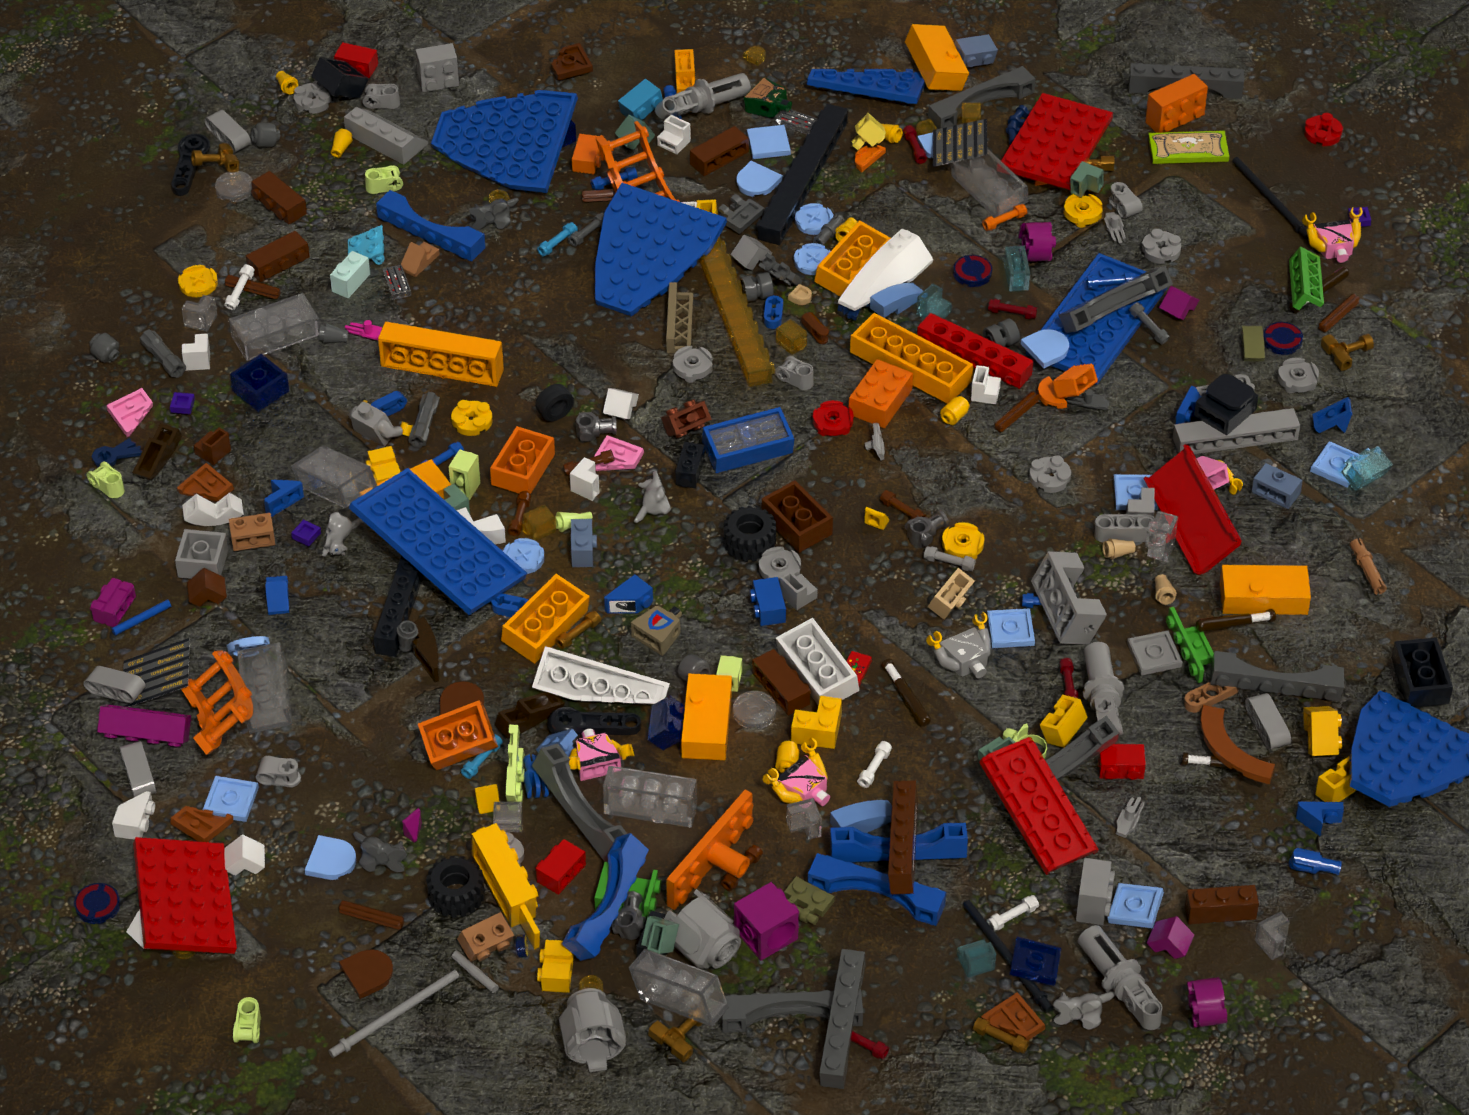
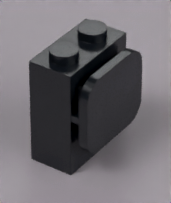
M1222 374L1208 385L1206 393L1196 401L1194 416L1227 436L1257 410L1259 395L1254 392L1251 386L1230 374Z

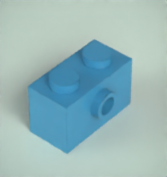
M645 78L619 99L618 103L620 111L624 116L631 115L642 120L655 109L663 98L661 90Z

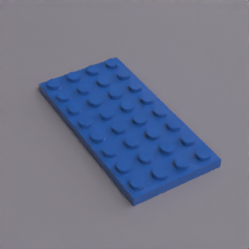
M1098 253L1041 329L1061 332L1069 341L1067 356L1051 366L1067 371L1074 365L1092 363L1098 379L1095 384H1098L1143 323L1139 317L1135 318L1129 311L1131 306L1138 302L1145 308L1144 312L1148 315L1167 288L1127 304L1079 331L1066 333L1059 314L1121 285L1098 286V289H1088L1087 277L1091 275H1097L1098 278L1124 276L1126 272L1135 273V277L1146 273V271ZM1026 350V356L1033 358Z
M409 468L350 503L349 509L468 615H471L526 578L527 572Z

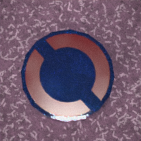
M965 255L955 262L953 274L959 283L968 284L969 287H978L990 281L993 268L992 264L982 256Z
M1288 322L1272 323L1266 327L1263 334L1264 346L1267 349L1269 347L1276 354H1293L1302 346V331L1296 325Z
M93 883L85 886L77 893L74 900V908L82 921L90 924H101L106 922V919L110 917L112 919L116 916L120 909V897L117 890L111 885Z

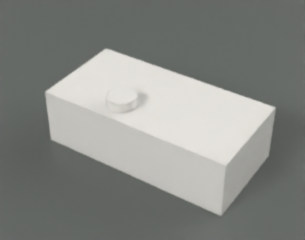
M813 618L776 637L778 653L785 658L788 666L797 672L800 680L810 687L811 697L817 705H819L820 696L841 698L843 700L859 691L857 675Z

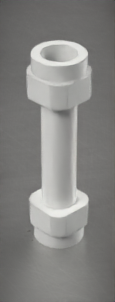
M245 264L239 272L241 276L232 294L228 295L225 300L224 306L226 308L235 310L240 303L238 298L247 280H251L254 275L255 269L252 266Z
M881 741L875 749L876 755L868 768L859 775L857 782L860 786L868 788L873 783L874 773L882 760L888 758L892 749L888 742Z
M1034 895L1027 896L1022 899V903L1001 915L996 913L990 916L987 922L994 931H998L1004 927V923L1026 911L1027 913L1035 911L1039 907V902Z

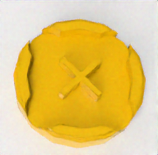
M204 265L188 267L178 277L179 289L182 293L191 297H203L211 294L218 285L217 274L214 269L206 268Z

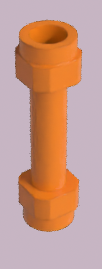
M1018 204L1013 206V210L995 218L989 216L982 221L983 228L986 231L996 229L998 224L1015 217L1020 219L1027 215V208L1024 204Z

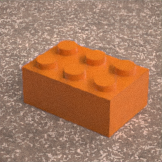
M1192 74L1148 94L1145 123L1156 133H1165L1196 118H1200L1205 115L1208 86L1195 74Z
M877 359L849 397V407L853 410L854 417L872 424L879 423L880 427L886 428L912 391L913 373Z
M516 426L490 467L491 485L516 493L526 491L531 494L555 455L554 437Z
M480 700L418 723L430 763L436 770L498 747L486 709Z

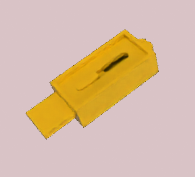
M497 823L486 828H479L476 832L472 833V856L480 866V869H482L483 877L510 927L521 924L535 950L540 946V931L533 920L536 917V908L538 907L536 901L538 892L533 884H529L527 880L528 874L524 866L520 867L517 862L518 855L514 848L509 847L506 832L503 829L500 830Z

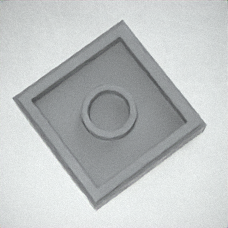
M1169 631L1127 639V645L1140 675L1182 667L1183 662Z

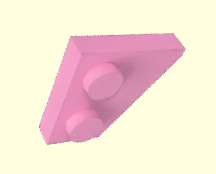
M143 388L108 404L107 411L126 437H129L151 410L153 402Z
M607 435L595 456L611 449L615 461L608 464L595 465V471L635 469L644 454V450L641 447Z

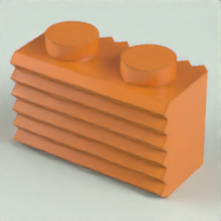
M579 134L572 157L573 172H584L585 174L594 175L596 168H600L602 159L595 137L598 136Z
M1092 363L1074 365L1054 379L1053 387L1057 397L1079 396L1089 387L1093 386V384L1097 383L1098 379L1094 365Z

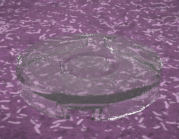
M242 171L226 172L216 180L215 190L217 195L223 200L230 199V202L242 201L251 195V181L253 180L249 174Z
M761 691L745 692L734 701V719L745 728H764L775 719V701L770 695Z

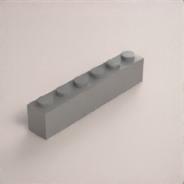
M1294 408L1251 414L1227 436L1203 421L1174 425L1173 441L1178 453L1184 449L1183 445L1186 444L1190 446L1194 454L1298 440L1300 423Z

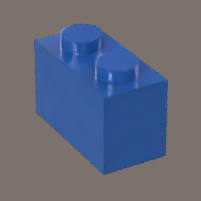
M778 577L753 580V589L749 590L751 602H755V605H753L754 616L759 618L760 626L786 623V607Z

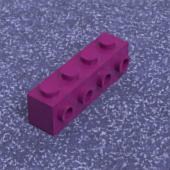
M105 704L100 706L97 732L104 733V737L117 738L118 735L126 736V740L138 741L139 738L147 739L148 743L159 744L160 741H167L170 746H181V743L189 741L191 715Z

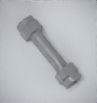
M927 546L924 552V558L928 559V561L934 562L937 559L962 566V570L973 571L976 559L970 556L961 558L939 552L938 548L933 546Z

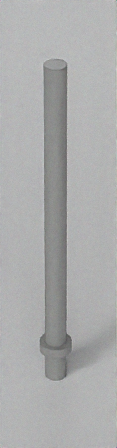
M454 969L350 1037L342 1038L339 1040V1044L328 1050L329 1054L334 1058L344 1051L348 1052L351 1050V1046L459 978L458 972Z

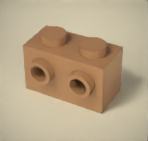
M271 513L229 519L233 551L275 545Z
M500 912L462 930L457 940L470 962L476 959L482 961L491 955L490 953L495 950L500 952L507 949L514 934Z

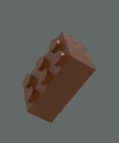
M794 480L761 498V510L765 509L768 511V514H772L776 521V530L798 553L833 534V517L797 481Z

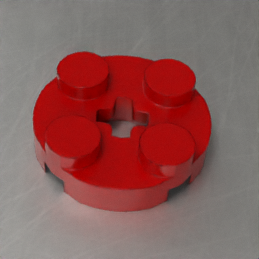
M1323 113L1306 120L1304 135L1309 142L1316 144V142L1323 143L1322 146H1332L1341 139L1343 126L1337 119L1333 118L1332 114Z
M831 400L821 403L817 410L815 408L813 411V425L818 430L819 435L837 436L849 434L854 422L853 410L850 407L843 406V402Z

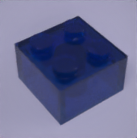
M263 354L256 356L230 373L232 391L257 411H260L289 392L287 373Z

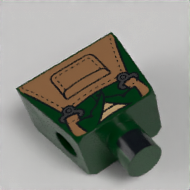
M764 77L744 97L745 112L772 118L781 110L789 112L792 108V101L787 100L786 89Z

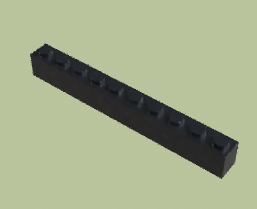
M826 104L824 110L819 112L817 122L813 123L811 133L806 135L804 145L800 146L798 150V156L793 158L790 170H787L785 173L784 181L779 183L777 193L771 197L770 205L765 208L762 220L757 222L758 240L781 245L795 219V213L802 207L848 124L847 108Z

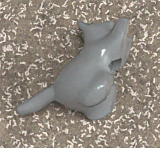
M654 471L653 479L650 478L638 484L639 487L643 488L641 492L644 496L643 506L634 519L635 523L641 521L647 513L665 515L671 510L663 484L657 471Z
M339 512L332 513L325 530L326 538L322 556L325 557L328 552L331 555L341 554L345 556L344 551L347 550V547L343 545V541L349 536L352 529H355L364 521L357 518L351 522L348 517L340 515Z
M1111 991L1102 995L1087 993L1073 998L1066 996L1062 992L1061 996L1053 1002L1054 1009L1059 1013L1054 1017V1022L1063 1025L1073 1020H1081L1085 1029H1094L1101 1023L1102 1003L1111 1000L1115 996V992Z

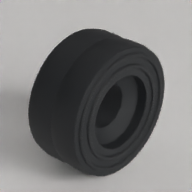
M553 384L545 388L538 395L535 407L545 420L554 422L570 412L574 404V398L564 385Z

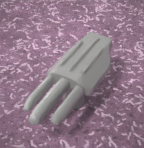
M1115 212L1105 213L1104 222L1107 230L1110 232L1113 241H1116L1117 238L1118 243L1121 244L1122 240L1119 232H1121L1123 240L1126 239L1121 217L1115 214Z
M873 423V440L865 442V447L867 450L874 448L880 460H884L885 448L879 423Z
M1132 797L1126 808L1122 809L1116 821L1117 835L1126 838L1135 829L1145 803H1141L1135 814L1141 797H1137L1134 805L1131 806L1134 801Z

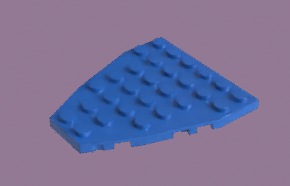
M537 90L532 95L524 96L523 93L517 94V97L509 99L506 96L477 101L475 106L468 108L460 106L455 110L444 111L439 118L431 145L463 168L510 189L547 193L578 99L577 94Z
M621 183L604 212L595 263L596 304L633 316L640 308L649 305L652 298L658 294L663 295L669 290V282H678L684 277V272L687 269L697 265L699 258L703 255L707 256L711 252L727 223V218Z
M1380 690L1361 709L1349 756V761H1351L1349 774L1351 775L1350 787L1391 807L1401 802H1410L1413 796L1420 795L1422 798L1431 796L1447 789L1452 782L1459 784L1463 781L1464 777L1469 775V734Z

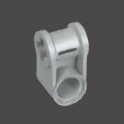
M372 83L366 86L363 104L367 108L395 109L400 106L397 85Z
M1122 182L1112 184V195L1109 197V204L1118 212L1121 218L1125 219L1142 211L1140 199L1134 195L1126 184Z
M787 356L782 366H778L775 369V375L779 380L801 390L811 389L814 385L812 365L802 362L793 356Z
M264 756L261 759L256 780L263 785L295 787L301 781V775L297 771L298 763L291 758Z

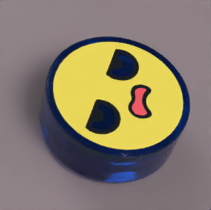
M526 934L516 936V951L519 958L528 957Z

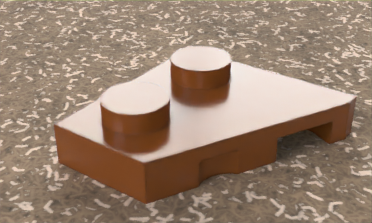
M205 463L177 487V490L182 495L193 497L195 494H198L207 500L218 502L228 493L232 492L234 487L226 478Z
M185 806L171 817V825L198 842H209L233 823V815L226 814V817L215 816L213 811L199 810L189 806Z
M1018 992L981 1016L982 1019L990 1021L991 1026L1014 1037L1020 1035L1028 1041L1045 1030V1024Z

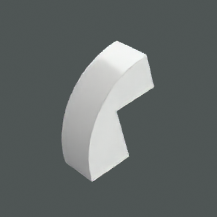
M228 493L216 504L195 494L182 505L184 520L201 526L229 523V519L244 515L242 499L231 493Z
M466 507L456 510L494 544L506 542L505 528L497 514L473 522Z

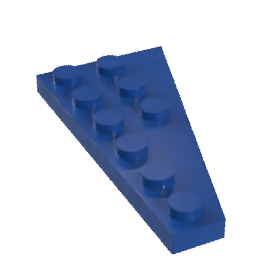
M812 69L807 78V85L814 86L815 88L850 92L851 94L867 95L872 98L879 97L907 104L918 103L926 84L921 73L913 72V69H906L904 72H896L894 69H864V72H854V69H847L846 72H837L835 69Z

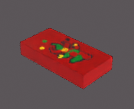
M851 651L846 662L857 675L860 687L872 662V657Z

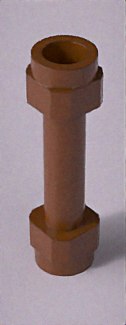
M611 449L601 452V455L588 458L594 461L595 465L600 463L608 464L615 461ZM571 461L564 464L567 476L570 475L580 461Z
M885 490L880 496V501L888 507L894 506L908 515L910 519L926 517V514L920 509L914 510L898 500L896 494L891 491Z
M526 491L520 492L517 497V510L508 528V533L512 536H519L523 528V515L531 502V494Z
M752 845L745 852V856L750 859L749 866L752 863H757L763 855L762 849L757 845ZM727 873L723 877L721 885L724 889L731 891L738 885L739 878Z

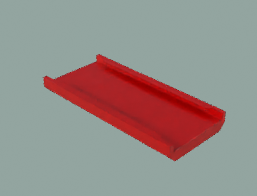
M1185 444L1181 452L1149 478L1144 477L1143 479L1148 488H1155L1154 499L1192 570L1194 573L1201 575L1208 572L1238 548L1242 540L1192 449Z
M1031 737L989 753L980 760L981 767L1046 875L1051 871L1098 852V847Z

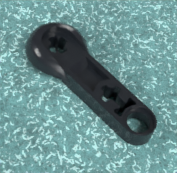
M190 134L183 137L178 143L180 158L171 182L172 191L175 195L183 196L190 191L197 166L192 165L191 153L193 150H201L202 154L208 153L210 141L206 136ZM179 184L185 185L183 188H176Z
M564 706L555 709L549 715L547 726L552 734L573 729L578 735L582 734L586 729H593L595 735L602 733L607 735H635L641 730V719L635 713L580 712L573 707ZM629 721L637 723L634 727H628L625 724Z

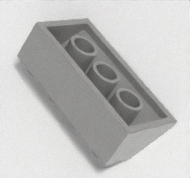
M355 107L344 116L345 129L352 133V138L403 165L428 145L427 140L372 111Z

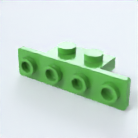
M1169 607V613L1166 616L1167 626L1174 633L1175 643L1181 647L1182 657L1189 664L1191 676H1195L1197 682L1201 683L1203 682L1204 675L1203 665L1211 663L1214 654L1204 632H1199L1196 626L1184 629L1175 608Z

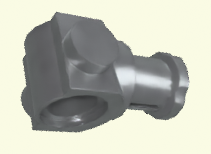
M592 412L579 413L576 418L577 437L582 442L593 441L600 433L617 434L616 417L599 419Z
M937 510L930 518L916 517L910 519L905 524L907 537L912 545L921 549L931 544L936 530L941 527H947L949 520L941 510Z
M628 891L623 908L618 911L617 918L612 922V929L614 934L619 933L622 939L634 940L641 936L647 921L639 909L643 899L642 895L635 891Z

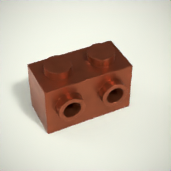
M695 399L683 403L684 407L681 409L674 407L667 410V415L660 417L667 435H675L676 438L688 434L687 430L692 428L693 430L700 429L705 426V422L712 420L705 401L695 402Z

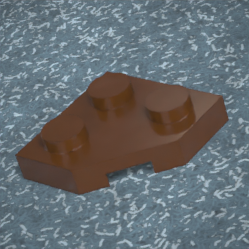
M577 43L562 47L557 59H554L551 63V69L557 80H562L593 72V65L581 44Z

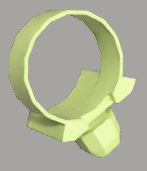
M1024 724L1018 733L1017 730L1006 728L1003 733V739L1010 737L1015 742L1031 737L1034 742L1039 743L1045 749V752L1042 754L1045 759L1047 743L1040 736L1028 735L1027 724Z

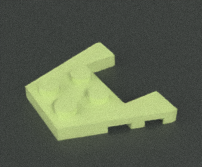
M509 725L510 744H508L509 764L507 766L506 799L509 810L518 811L519 803L523 802L521 782H524L525 769H523L525 754L523 748H518L519 726Z

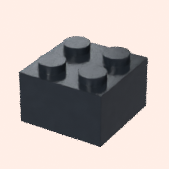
M319 57L311 75L317 81V85L328 89V93L332 96L339 97L341 95L348 99L352 97L360 98L369 80L368 77L348 62Z

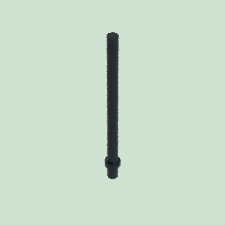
M1235 157L1232 161L1235 166L1295 227V231L1300 233L1305 239H1308L1306 225L1300 222L1239 157Z
M966 900L963 903V907L1034 996L1033 1000L1035 1003L1040 1004L1046 1013L1052 1011L1053 1006L1047 999L1048 995L1038 988L970 900Z

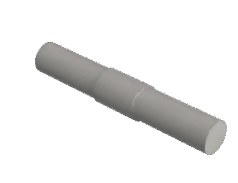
M459 951L453 952L451 957L492 993L498 990L499 986L476 965L471 963Z

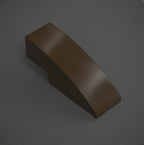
M160 423L154 437H149L132 473L152 480L166 465L182 438L179 429Z
M425 617L414 621L418 628V634L415 640L412 641L413 654L436 683L439 681L440 674L438 647L429 623Z
M547 692L518 700L516 707L498 712L495 726L508 739L510 738L509 725H518L521 734L548 719L555 709L564 707L565 703L559 696Z

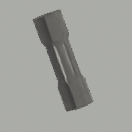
M150 329L144 331L140 337V343L157 358L171 377L178 378L182 376L186 370V365L181 359L172 353L155 331Z
M434 392L422 395L419 413L409 435V443L415 448L426 446L430 432L429 428L440 402V397Z

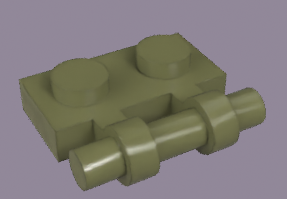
M797 876L784 891L787 900L797 906L799 920L805 923L810 922L813 925H816L819 917L814 915V913L823 917L835 902V896Z

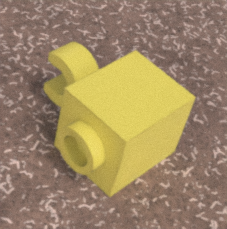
M867 113L855 125L856 132L859 135L851 141L853 143L852 146L859 150L866 141L872 147L876 143H881L886 134L884 126Z

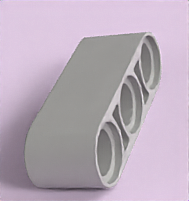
M219 110L205 118L208 130L222 143L230 144L233 153L251 145L248 133L224 110Z
M1148 514L1099 515L1095 520L1094 537L1099 542H1104L1108 539L1150 542L1154 539L1156 519Z
M96 666L83 683L84 687L92 694L130 704L136 700L146 687L145 682L137 675L103 666Z
M1265 693L1246 698V710L1266 748L1270 750L1289 745L1291 743L1290 732L1271 696Z
M139 741L119 747L133 796L136 797L146 791L155 794L156 788L142 742Z

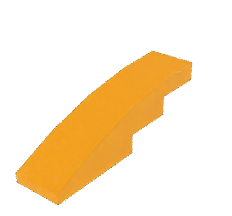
M693 49L675 50L677 93L685 91L686 88L695 84Z

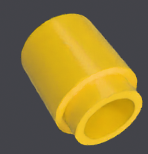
M962 396L954 397L941 409L942 420L946 424L955 425L968 413L969 402Z
M784 741L777 749L775 767L781 773L799 759V749L795 742Z

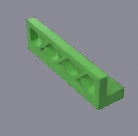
M1300 246L1289 259L1293 307L1300 310L1307 301L1322 307L1324 297L1320 256Z

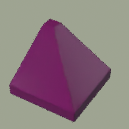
M419 808L402 821L404 836L414 843L418 839L422 825L421 810Z

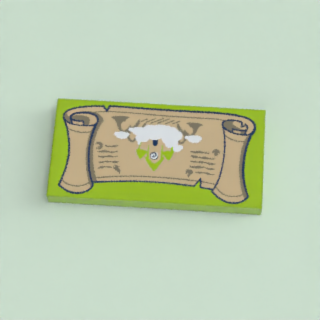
M1225 131L1149 133L1148 136L1153 164L1229 161Z

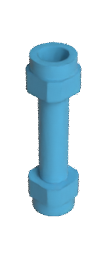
M573 222L567 223L563 226V231L548 242L543 241L537 247L538 253L543 257L549 255L554 246L566 237L571 236L573 232L578 231L577 226Z
M494 734L498 744L497 748L481 753L471 762L467 761L463 765L461 773L464 777L468 779L474 777L478 773V767L492 751L497 752L503 743L498 735Z

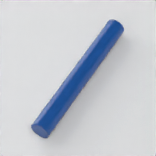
M167 599L111 628L116 636L170 608L171 603Z

